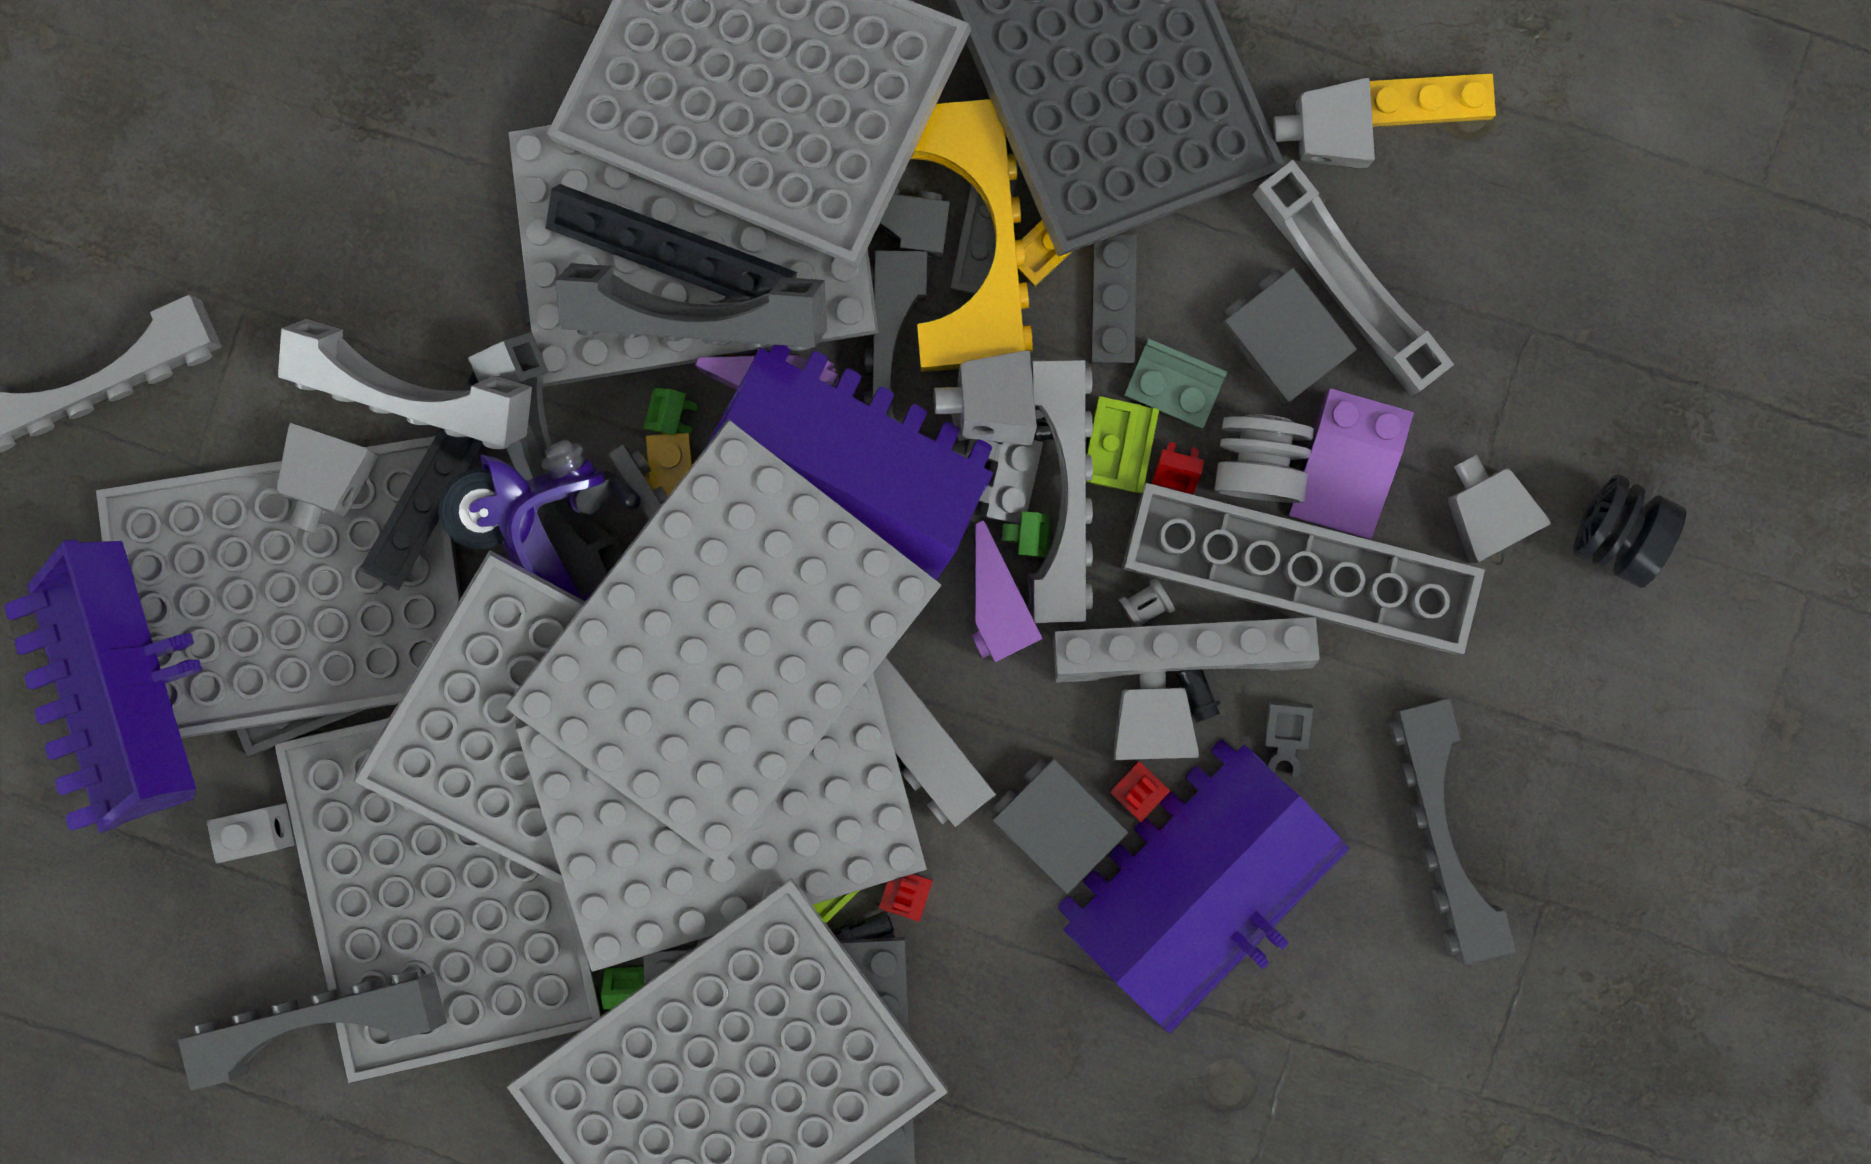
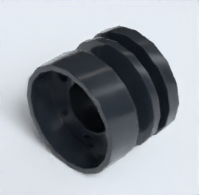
M1617 474L1604 485L1588 506L1575 538L1573 553L1582 559H1588L1593 554V564L1598 567H1604L1616 555L1613 568L1614 575L1638 588H1644L1653 581L1670 557L1681 535L1687 512L1684 507L1661 495L1654 496L1642 508L1646 493L1645 488L1636 484L1629 489V479Z

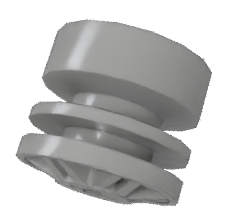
M1248 414L1241 417H1224L1222 430L1241 436L1240 439H1221L1220 447L1230 452L1238 453V460L1224 461L1217 464L1214 492L1261 501L1304 503L1308 474L1289 467L1290 460L1309 458L1311 450L1292 445V441H1311L1314 428L1292 422L1285 417Z

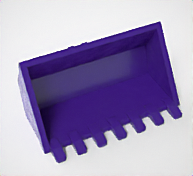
M773 345L770 352L759 348L706 447L729 419L937 580L957 551L977 503L993 475V472L984 468L992 446L978 439L968 458H965L951 450L960 430L950 422H945L942 425L935 441L918 433L927 414L924 408L916 404L911 405L902 423L885 415L894 397V393L881 386L877 389L869 406L853 398L852 396L861 379V375L857 372L846 369L836 388L821 381L819 378L828 358L818 351L812 352L804 369L801 370L786 362L791 351L787 345Z
M63 540L27 585L29 595L6 603L4 609L9 620H16L35 613L39 630L16 638L14 641L15 647L20 655L45 648L49 665L26 673L25 681L28 689L31 690L55 683L60 698L36 708V719L39 724L45 725L65 718L70 735L48 742L45 745V750L50 760H56L76 753L80 770L56 779L57 791L60 795H66L86 788L90 800V806L66 815L68 828L70 830H78L97 824L99 833H103L131 820L194 800L196 786L165 684L198 673L202 670L199 659H189L164 669L160 668L158 657L187 649L194 644L191 633H184L155 643L152 642L123 541L78 543V540Z
M1219 740L1211 749V753L1224 764L1211 778L1198 766H1194L1186 774L1185 778L1198 790L1186 804L1172 792H1169L1161 800L1160 805L1173 817L1160 831L1147 818H1144L1142 822L1135 826L1134 830L1147 842L1135 856L1131 855L1121 844H1118L1109 853V857L1122 869L1109 883L1095 870L1091 871L1084 878V884L1096 896L1083 909L1070 896L1066 897L1058 905V909L1070 921L1063 929L1065 933L1169 1034L1185 1020L1247 955L1262 969L1270 963L1267 960V956L1256 947L1265 936L1273 945L1280 947L1282 950L1289 944L1274 927L1350 850L1302 797L1282 781L1246 745H1243L1236 752L1224 740Z

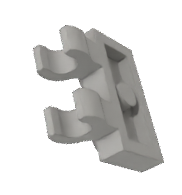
M968 439L965 455L969 456L978 439ZM983 440L992 446L987 460L992 461L990 471L993 472V475L978 501L982 503L980 516L1021 525L1022 511L1028 512L1043 442L1033 440L1032 445H1019Z

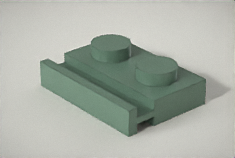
M1148 338L1123 397L1145 407L1157 408L1159 413L1203 430L1227 371Z

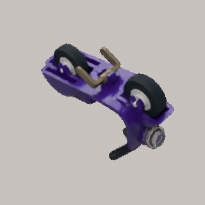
M563 440L545 451L547 458L541 462L544 470H549L551 473L525 480L516 469L498 458L480 455L483 470L472 469L460 473L448 482L439 498L438 514L443 529L455 542L471 549H487L502 543L511 562L586 602L595 590L582 597L580 596L541 525L537 513L539 507L545 503L567 498L569 507L575 512L592 514L601 507L602 500L615 496L628 509L638 508L641 498L622 478L609 471L601 472L594 468L589 458L582 457L583 448L580 443L570 444L569 440Z

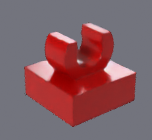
M1170 442L1166 450L1162 449L1151 484L1193 495L1202 474L1204 460L1198 459L1199 451L1192 447L1189 456L1175 453L1176 443Z
M1137 761L1109 792L1142 822L1170 790L1140 761Z
M914 873L888 881L879 909L920 922L933 879Z

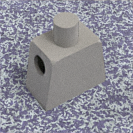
M1369 78L1304 92L1296 100V115L1273 117V138L1275 142L1298 141L1299 160L1302 162L1368 168L1375 160Z
M1019 351L966 361L960 364L957 387L934 388V413H960L961 434L965 438L1032 445L1037 424L1030 351Z
M290 423L277 484V493L297 502L289 525L314 534L322 510L344 517L373 469L378 456L367 448Z
M1477 454L1454 466L1465 489L1447 499L1469 564L1480 562L1551 524L1546 514L1509 468L1488 476Z
M1165 672L1140 674V689L1123 690L1121 692L1113 760L1198 758L1199 751L1185 688L1166 689Z
M287 803L207 820L216 863L296 845ZM275 818L278 820L280 824V837L277 835L275 830Z

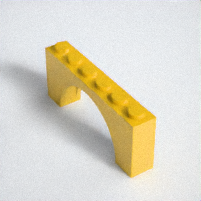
M991 99L936 104L910 158L926 160L945 166L962 176L975 188L991 215L996 246L993 264L986 280L978 292L966 304L943 318L917 324L921 372L960 369V364L966 361L1019 351H1033L1031 325L1023 326L1021 309L1029 308L1027 282L1019 283L1017 266L1025 265L1023 239L1015 240L1013 224L1021 222L1019 196L1011 197L1010 180H1017L1016 157L1014 153L1007 154V136Z

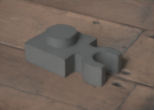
M1269 700L1264 744L1265 746L1276 747L1268 756L1266 765L1275 774L1276 766L1279 762L1289 761L1291 763V777L1298 778L1301 764L1295 753L1296 749L1309 750L1314 710L1312 704Z

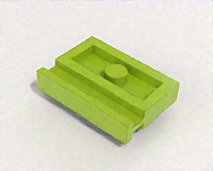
M1101 396L1096 397L1092 416V436L1088 437L1085 451L1086 455H1091L1093 473L1091 481H1086V483L1141 494L1145 484L1159 409Z

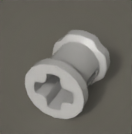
M1157 578L1151 579L1149 581L1150 586L1129 598L1123 596L1118 599L1133 627H1143V624L1166 611L1170 614L1175 611L1169 596ZM1155 600V602L1151 603L1145 608L1138 610L1139 607L1143 606L1149 601Z

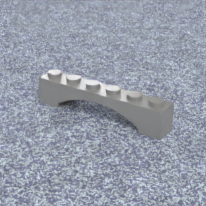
M1291 160L1259 185L1252 196L1410 397L1417 394L1454 366V363L1428 330L1425 331L1378 281L1331 217L1319 197L1320 193L1295 161Z
M187 295L151 311L150 314L153 321L139 340L112 364L83 380L57 389L33 393H9L7 387L0 386V453L16 445L14 440L28 433L33 437L51 431L55 428L53 422L69 416L70 419H75L94 411L93 404L108 398L109 401H117L131 395L134 392L133 386L148 381V384L163 381L173 375L172 369L185 363L188 366H195L211 359V352L221 348L222 345L202 300Z
M304 319L281 328L278 378L295 382V386L299 389L324 391L332 394V398L342 402L356 401L369 405V409L373 412L398 414L406 417L409 423L415 425L430 424L443 428L444 432L450 436L472 437L481 440L484 446L493 449H505L527 436L532 393L531 386L493 375L472 385L471 390L444 391L429 389L400 380L375 367L359 355L342 338V329L309 319Z
M1031 358L1034 402L1047 421L1058 454L1061 476V500L1058 522L1048 553L1038 571L1027 574L1028 610L1035 623L1086 621V609H1092L1093 605L1092 586L1090 583H1086V567H1091L1093 561L1091 541H1086V524H1091L1093 517L1091 498H1086V481H1091L1093 465L1091 455H1086L1085 437L1092 436L1093 428L1091 411H1085V394H1091L1092 371L1091 368H1085V360L1080 358Z
M1316 617L1055 631L1053 638L1056 683L1096 681L1116 676L1180 670L1269 669L1270 671L1313 669L1320 660Z

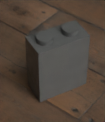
M1294 268L1284 275L1279 269L1258 284L1262 292L1251 301L1245 295L1224 311L1229 318L1221 325V328L1282 406H1285L1357 350Z
M1053 757L1047 763L1040 758L1023 775L1028 782L1016 794L1009 789L993 805L997 813L992 817V820L1068 894L1128 832Z

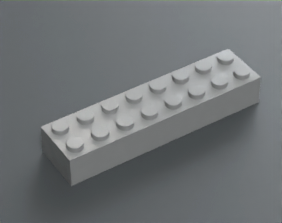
M1149 483L1143 485L1121 567L1122 570L1306 617H1316V619L1450 654L1465 653L1485 569Z

